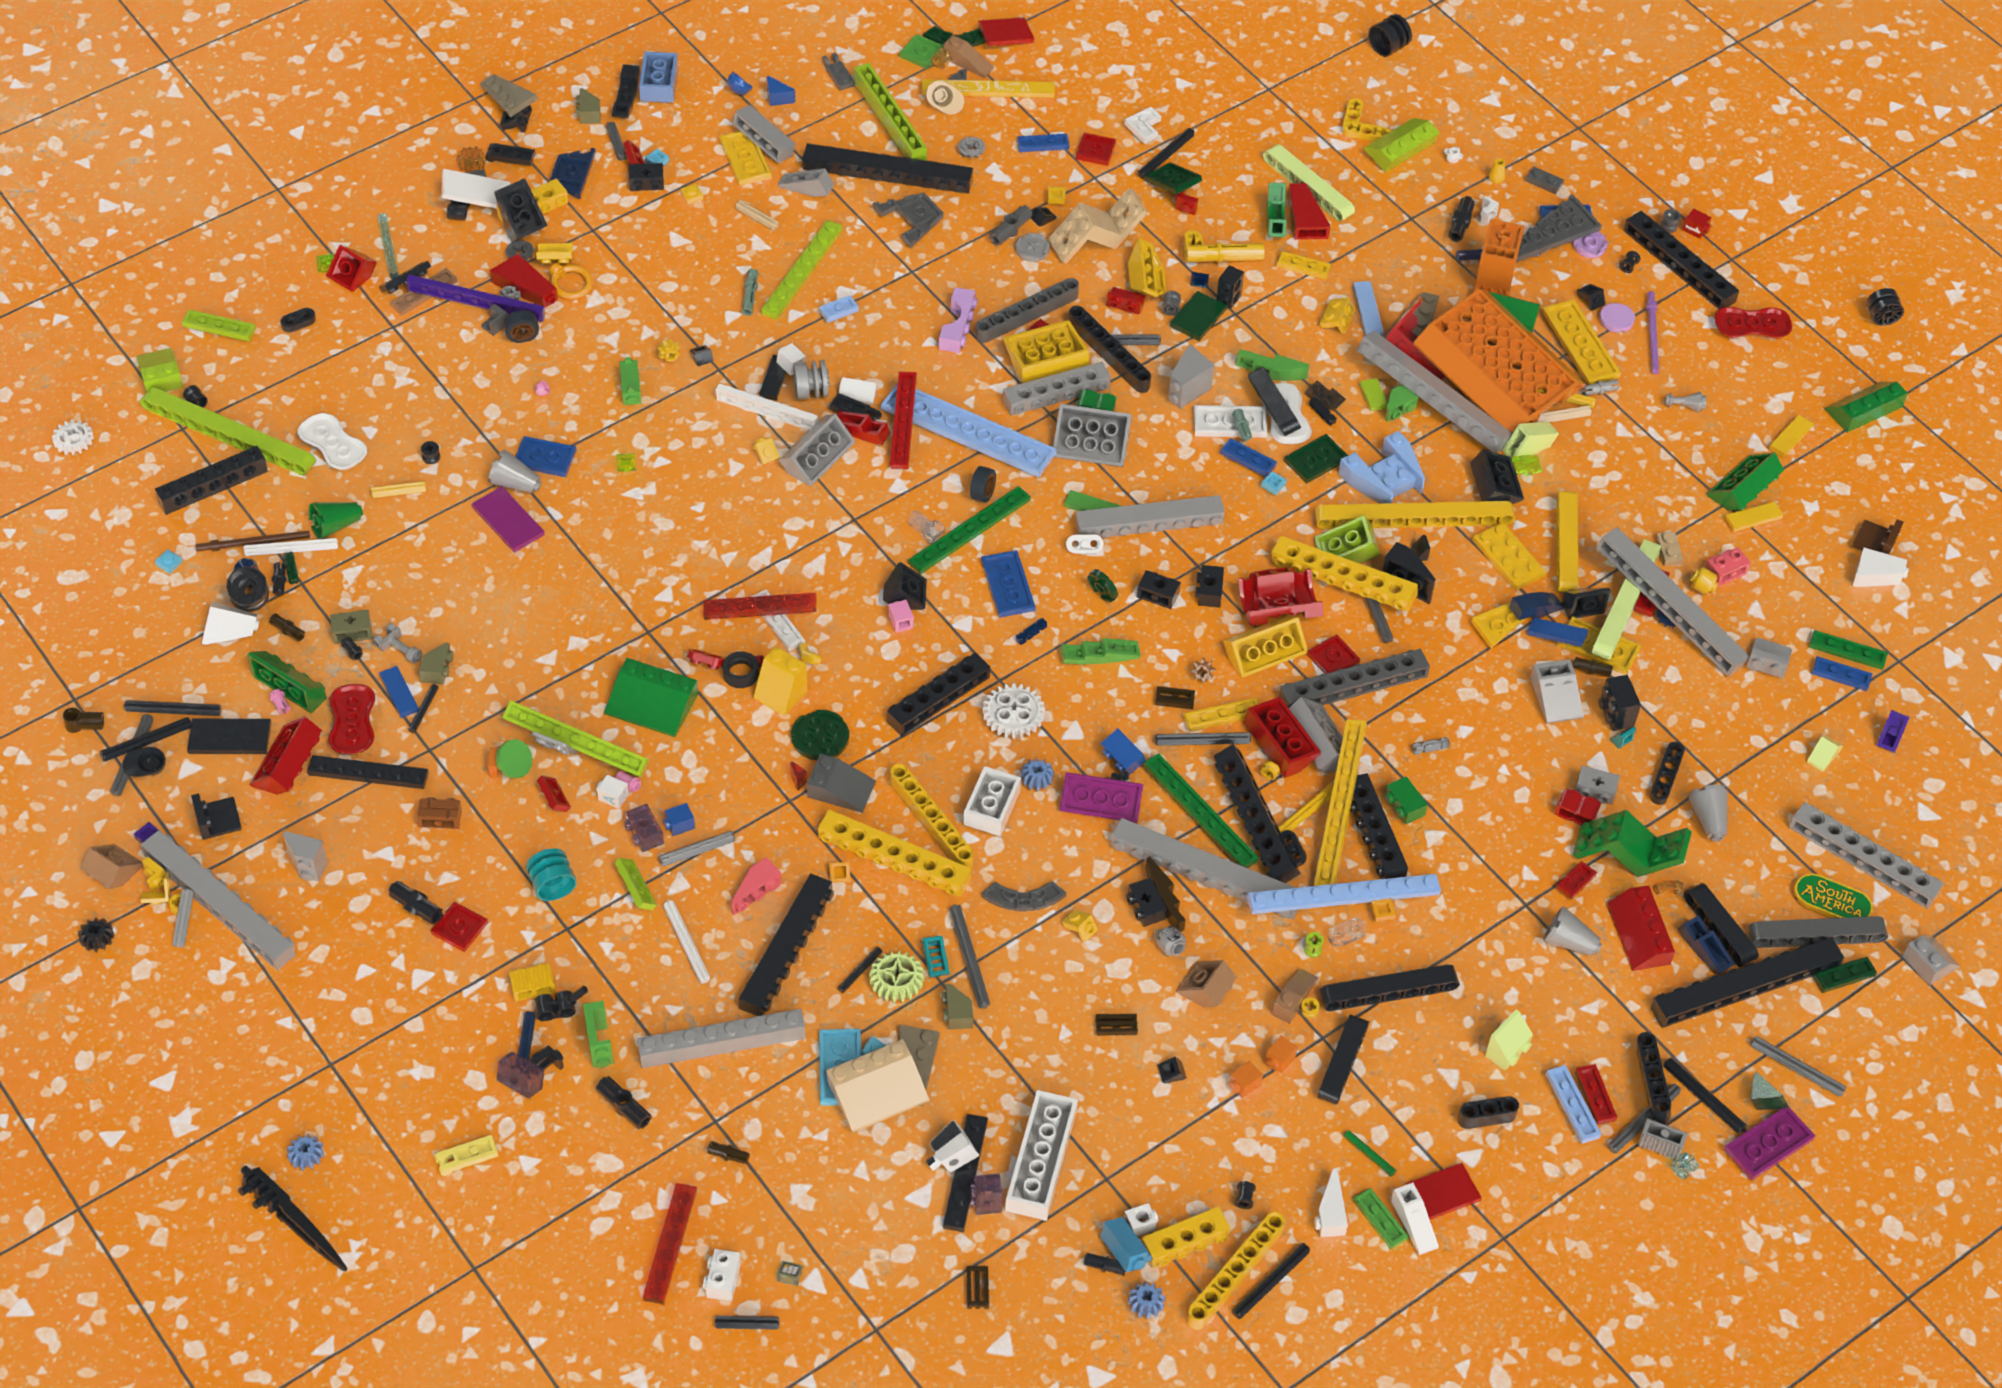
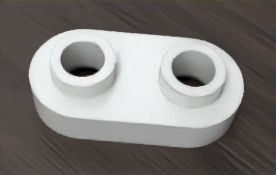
M1075 534L1068 537L1066 547L1072 553H1098L1103 548V540L1096 534ZM1074 540H1077L1079 543L1077 547L1072 546ZM1092 540L1097 541V545L1095 547H1092L1090 545V542Z

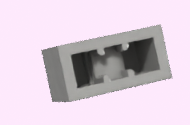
M1582 766L1575 790L1583 796L1594 797L1601 803L1612 805L1620 775Z

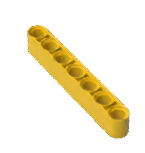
M1559 490L1557 494V592L1564 593L1570 589H1578L1577 492Z
M903 764L892 766L890 783L894 790L947 857L952 861L972 868L973 850L909 769Z
M1271 1212L1265 1217L1191 1304L1187 1323L1192 1329L1200 1330L1206 1326L1281 1237L1285 1225V1218L1281 1213ZM1270 1224H1276L1279 1227H1273ZM1258 1239H1264L1266 1242H1260ZM1245 1254H1252L1253 1257H1247ZM1236 1268L1241 1272H1234L1232 1269ZM1219 1284H1226L1228 1287H1221ZM1206 1299H1213L1215 1302L1209 1303ZM1199 1314L1202 1318H1196L1193 1315Z

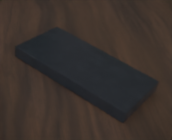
M192 718L187 749L188 754H267L272 724L271 719Z

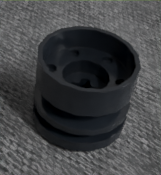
M1392 14L1383 19V21L1371 26L1368 37L1375 52L1380 56L1387 57L1397 52L1398 49L1407 46L1412 41V31L1405 18L1399 14Z
M244 566L234 570L228 577L226 588L232 604L237 609L253 612L265 606L269 599V588L266 578L260 570ZM246 589H247V590H251V589H252V592H253V593H251V594H250V593H247V594H246L245 590H246Z

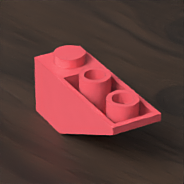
M767 857L749 869L731 902L733 915L739 911H744L750 904L761 900L765 894L771 890H776L782 884L781 872Z

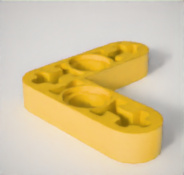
M1355 98L1349 100L1342 128L1344 136L1374 142L1391 132L1386 127L1360 123L1363 102ZM1350 116H1353V117H1356L1357 119H1350L1349 117H1350ZM1362 131H1369L1370 133L1365 134Z

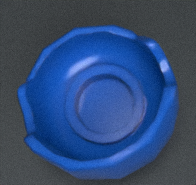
M734 71L728 77L729 88L738 95H745L753 88Z

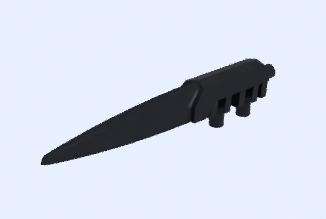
M247 1165L241 1169V1172L244 1174L242 1187L238 1189L241 1196L247 1193H254L256 1200L252 1202V1206L255 1209L261 1206H268L270 1214L277 1211L276 1217L315 1251L342 1271L346 1272L348 1270L341 1257L319 1229L290 1200V1196L259 1167L251 1170Z

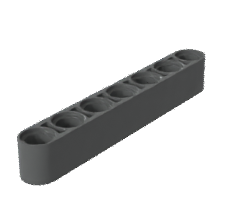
M1074 278L1065 279L979 320L976 323L977 341L981 343L989 342L1075 301L1079 293L1078 280Z
M1880 916L1758 921L1748 926L1751 942L1756 948L1808 946L1820 939L1826 940L1829 938H1833L1837 945L1880 943L1888 939L1884 919Z

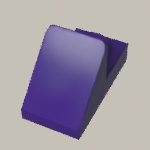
M1891 709L1877 746L1895 753L1910 716Z

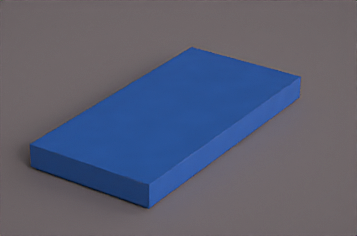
M1018 551L981 556V562L999 618L1034 612L1036 607Z

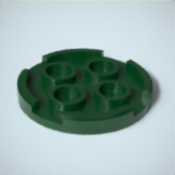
M816 710V712H811L804 716L801 715L795 721L791 730L792 744L799 754L811 760H818L820 754L836 757L846 749L849 743V729L843 718L837 713L829 710Z

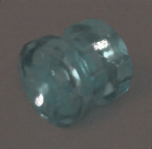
M1684 1152L1680 1155L1679 1160L1672 1162L1671 1168L1678 1177L1687 1179L1690 1176V1172H1695L1698 1169V1163L1691 1154Z

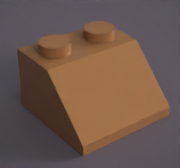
M110 844L89 847L80 869L85 871L89 877L102 882L104 887L113 889L114 887L123 886L143 867V864L117 845Z
M1224 960L1196 962L1177 989V993L1202 1007H1217L1222 1003L1227 991L1232 988L1237 976Z

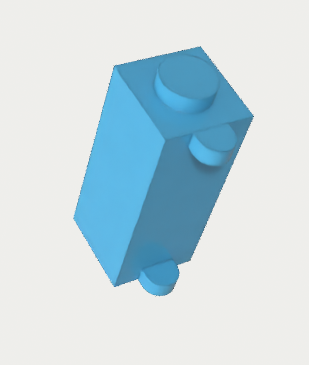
M1120 1217L1104 1222L1101 1239L1126 1272L1145 1267L1146 1262H1149L1152 1256L1124 1218Z

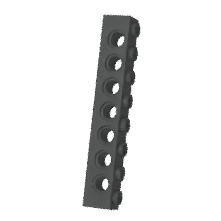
M1421 649L1409 650L1406 653L1391 655L1380 660L1376 659L1369 663L1357 664L1354 667L1339 669L1328 674L1324 673L1313 678H1305L1294 683H1286L1280 686L1279 697L1282 698L1288 708L1300 697L1327 705L1428 677L1430 665Z

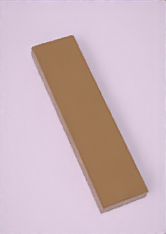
M447 268L429 278L452 285L458 282L457 277ZM408 291L390 302L396 312L403 316L433 296Z

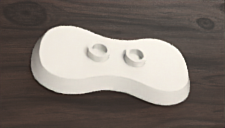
M1289 383L1275 384L1296 416L1301 429L1285 437L1271 416L1270 433L1277 442L1283 444H1298L1307 441L1311 437L1312 428L1301 412L1302 395L1300 391Z
M320 413L313 415L298 427V435L301 440L319 448L326 462L335 469H351L358 465L367 454V447L364 442L346 434L341 428L338 419L331 414Z

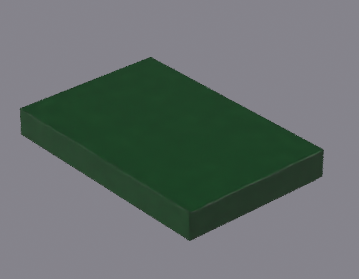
M1171 162L1144 176L1145 182L1175 195L1203 181L1202 175Z
M1197 291L1170 322V327L1200 341L1227 310V305Z
M1325 434L1285 456L1284 462L1307 484L1339 466L1340 460L1348 456V454Z

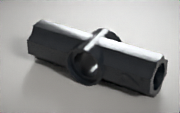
M1465 196L1461 198L1458 209H1455L1451 223L1452 226L1448 235L1454 242L1463 240L1466 228H1469L1475 206V201L1472 197Z
M401 881L391 884L388 889L389 896L404 905L403 908L422 917L431 924H436V922L441 920L443 909L428 900L427 895L411 889Z
M610 1076L603 1077L599 1081L596 1091L615 1107L617 1114L628 1119L638 1130L645 1128L649 1124L652 1115L632 1097L630 1091L620 1087Z

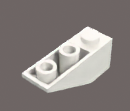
M1414 1183L1394 1189L1391 1203L1418 1254L1422 1255L1438 1249L1439 1245L1426 1208Z

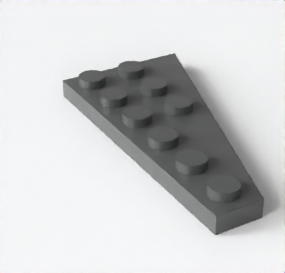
M1571 194L1568 200L1560 203L1557 209L1550 211L1536 223V226L1528 229L1526 234L1522 236L1516 262L1601 230L1602 225Z

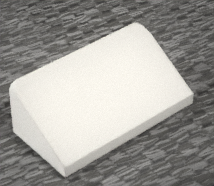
M843 377L839 393L865 404L873 405L877 393V384Z

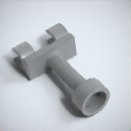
M389 623L385 627L388 629L386 631L388 636L384 639L378 634L372 638L374 641L373 645L384 652L393 645L405 653L406 659L413 664L417 663L422 656L421 650L416 647L409 648L398 640L402 636L401 630L393 623Z

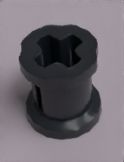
M1628 251L1625 256L1626 258L1619 263V268L1623 272L1631 273L1634 270V266L1640 262V255L1635 251Z
M1240 1181L1237 1184L1238 1195L1234 1200V1205L1241 1209H1250L1253 1207L1252 1196L1253 1192L1256 1191V1185L1248 1181Z

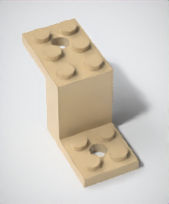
M1129 188L1108 212L1080 202L1048 240L1061 262L1067 264L1087 240L1116 249L1148 212L1136 192Z

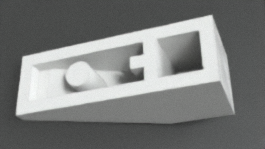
M1337 1168L1332 1170L1318 1215L1314 1217L1315 1229H1319L1320 1237L1346 1235L1348 1227Z

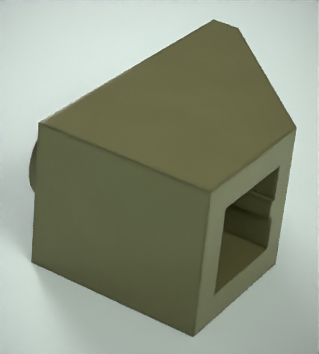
M580 88L579 95H576V102L579 107H576V116L580 117V124H600V99L585 89Z
M445 642L423 655L419 668L422 683L444 685L445 678L449 677V662L453 661L454 656L453 651L450 649V643Z
M950 983L946 984V992H942V1004H946L947 1009H943L944 1022H948V1030L973 1028L972 1000Z

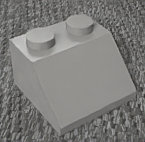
M285 831L283 835L287 851L298 875L306 881L319 882L328 864L323 841Z
M1922 935L1908 943L1902 955L1929 986L1960 967L1956 960L1933 936Z

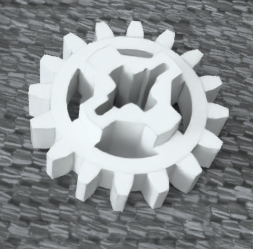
M74 419L71 420V423L64 421V426L58 425L59 430L53 431L52 439L54 446L58 448L59 452L64 451L65 455L69 452L74 455L76 451L82 453V449L88 450L87 445L93 444L94 436L92 429L88 427L87 423L82 424L81 420L77 423L74 422Z

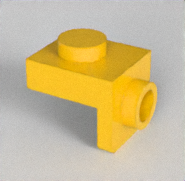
M766 437L755 441L756 444L752 448L753 451L756 450L762 465L780 459L772 438L766 440Z
M1076 909L1062 921L1065 928L1078 932L1081 940L1085 942L1098 930L1091 914Z

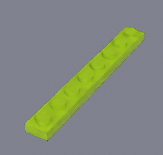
M830 220L824 223L761 309L763 315L778 320L840 235L843 225Z
M511 700L502 717L504 720L563 742L574 750L640 778L649 762L647 758Z

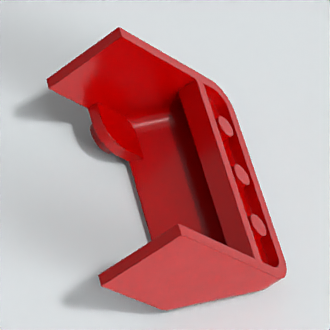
M1420 296L1389 331L1386 339L1442 380L1445 375L1413 345V342L1418 338L1412 332L1418 323L1417 317L1413 312L1422 304L1423 298Z

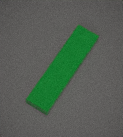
M1814 630L1809 648L1881 670L1884 668L1888 655L1886 651Z

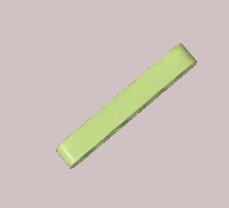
M1276 144L1263 153L1265 162L1290 183H1306L1318 205L1338 222L1345 220L1355 213V208L1348 199L1280 144Z

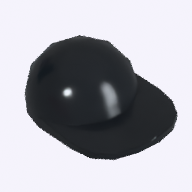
M155 747L130 751L125 756L123 769L127 775L132 777L155 776L165 768L166 758L164 753Z

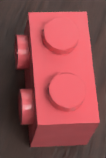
M1737 547L1732 550H1726L1718 556H1712L1707 560L1705 568L1717 575L1716 582L1719 583L1718 586H1721L1746 575L1751 562Z

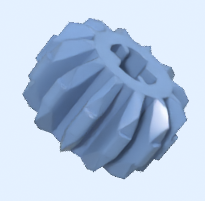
M1036 757L1034 762L1028 760L1027 764H1023L1021 780H1023L1024 786L1029 785L1030 790L1032 788H1036L1037 791L1040 788L1046 790L1047 785H1051L1054 777L1051 763L1046 764L1045 759L1038 761Z
M308 1133L305 1138L298 1135V1140H291V1146L287 1147L288 1160L295 1169L301 1167V1170L304 1171L309 1166L313 1170V1164L320 1165V1158L324 1157L323 1144L319 1142L316 1136L311 1138Z
M1146 1281L1143 1283V1286L1137 1283L1135 1289L1130 1291L1128 1304L1131 1306L1132 1313L1138 1312L1139 1318L1142 1315H1146V1318L1149 1319L1151 1314L1157 1317L1159 1311L1164 1309L1165 1295H1162V1288L1155 1289V1282L1151 1286H1148Z

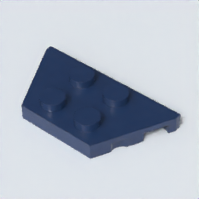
M591 148L590 152L586 153L575 151L569 154H559L550 181L557 179L567 190V193L580 199L596 155V148Z

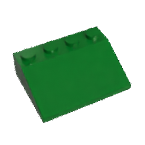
M626 658L618 673L604 714L676 737L699 694L698 680Z

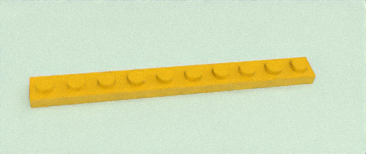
M1346 720L1314 886L1336 884L1367 727V723L1364 720Z

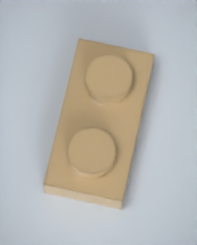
M1657 533L1656 540L1658 544L1662 545L1660 554L1664 566L1682 565L1683 557L1676 533Z

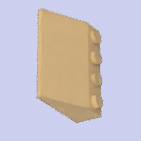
M903 1039L826 1070L828 1084L852 1133L929 1102L928 1094L912 1055Z

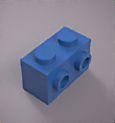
M1119 728L1101 742L1104 749L1102 753L1109 760L1112 758L1116 762L1114 765L1121 773L1127 771L1128 775H1130L1146 761L1143 753Z

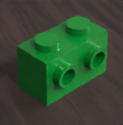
M1407 776L1387 785L1384 795L1385 800L1389 805L1391 804L1397 817L1402 819L1405 825L1426 815L1428 804Z

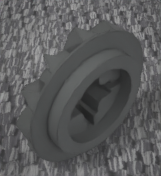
M518 240L507 246L506 254L509 259L516 255L517 252H521L519 255L528 261L529 258L533 257L534 248L531 243Z

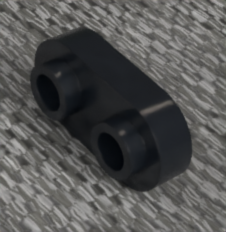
M303 308L281 318L282 329L286 332H293L313 324L316 321L315 312L311 308Z
M1283 831L1281 834L1297 866L1303 865L1307 859V854L1298 836L1293 831Z

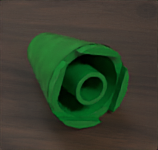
M314 502L309 504L308 516L309 520L313 519L312 531L318 539H321L359 521L361 516H363V510L356 502Z

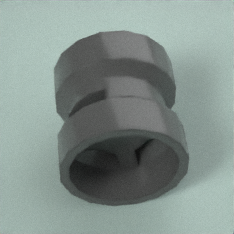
M1675 209L1666 210L1661 226L1669 233L1677 231L1678 222L1681 217L1680 213Z
M1176 291L1166 292L1163 297L1162 310L1166 315H1177L1180 311L1181 295Z

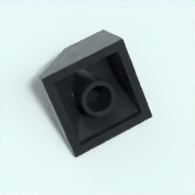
M899 562L884 584L883 601L891 604L896 601L907 600L911 610H924L926 606L927 579L902 562Z
M1580 588L1565 591L1562 605L1568 619L1570 620L1572 616L1583 618L1604 614L1611 592L1610 588Z

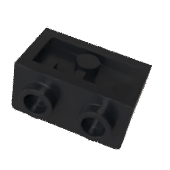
M527 106L512 117L504 111L500 127L505 130L517 126L522 133L526 132L532 112L531 106Z

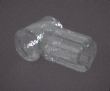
M913 511L908 518V524L919 531L923 539L929 544L936 541L946 531L940 521H932L919 511Z

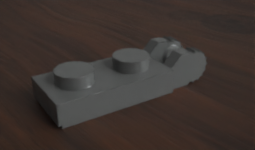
M836 53L831 55L833 64L830 63L826 55L822 56L826 71L839 91L855 86V81Z

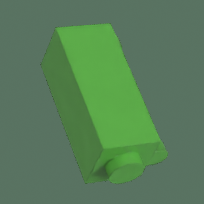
M626 357L625 361H619L623 404H642L637 360H632L631 357Z

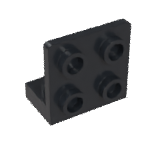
M199 793L191 795L203 840L242 830L234 797L206 803L205 800L201 801Z

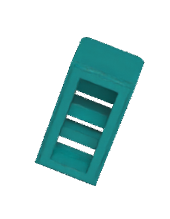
M943 936L923 938L921 944L929 977L950 975ZM938 946L937 949L929 950V947ZM940 953L939 956L930 957V954ZM942 960L941 963L932 964L931 961ZM942 966L944 970L933 972V968Z

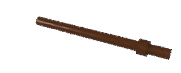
M308 530L225 541L210 540L209 543L196 544V551H220L221 548L310 538V532Z

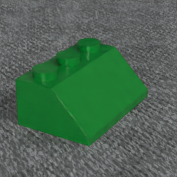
M1489 291L1497 301L1533 334L1540 304Z

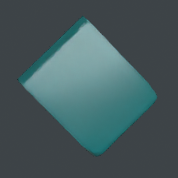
M1636 728L1625 729L1610 738V741L1618 749L1622 748L1633 740Z

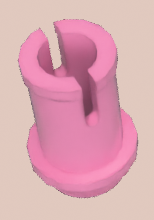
M276 689L270 693V701L274 702L279 714H284V712L286 714L290 711L291 707L284 697L285 693L280 689Z
M619 771L615 777L628 783V790L631 792H636L641 787V781H639L638 777H632L624 773V771Z

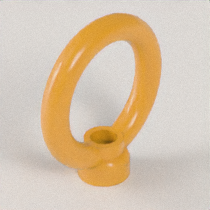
M555 263L550 268L549 274L552 275L551 284L557 288L558 296L565 299H578L585 296L591 290L593 279L590 272L579 265L562 266L559 263ZM566 272H578L585 277L586 284L577 292H566L558 286V279L563 278Z

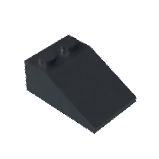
M525 178L494 191L505 229L512 242L548 226Z
M1396 542L1385 556L1382 572L1418 584V595L1416 598L1430 604L1436 578L1412 549Z

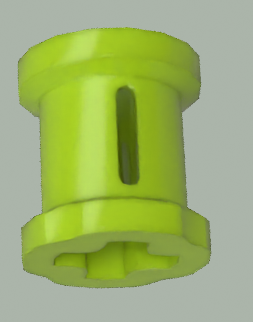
M1310 932L1306 936L1304 953L1309 957H1318L1322 952L1324 938L1319 932Z

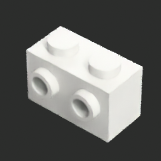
M719 1249L714 1250L713 1257L710 1256L707 1269L710 1270L709 1276H705L703 1281V1289H706L707 1298L733 1301L741 1265L740 1253Z

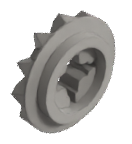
M967 137L959 142L958 149L964 157L970 156L972 159L975 156L978 158L979 155H983L985 144L979 138Z

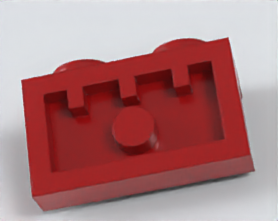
M1113 287L1111 292L1107 294L1106 306L1140 315L1146 301V295Z

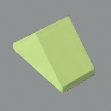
M1822 736L1808 758L1807 763L1824 772L1843 748V745L1828 736Z

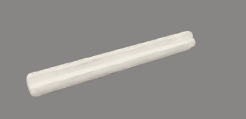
M337 538L245 545L244 554L245 556L289 553L290 551L305 552L337 549L338 540Z
M674 901L665 902L664 909L701 984L709 982L710 975Z

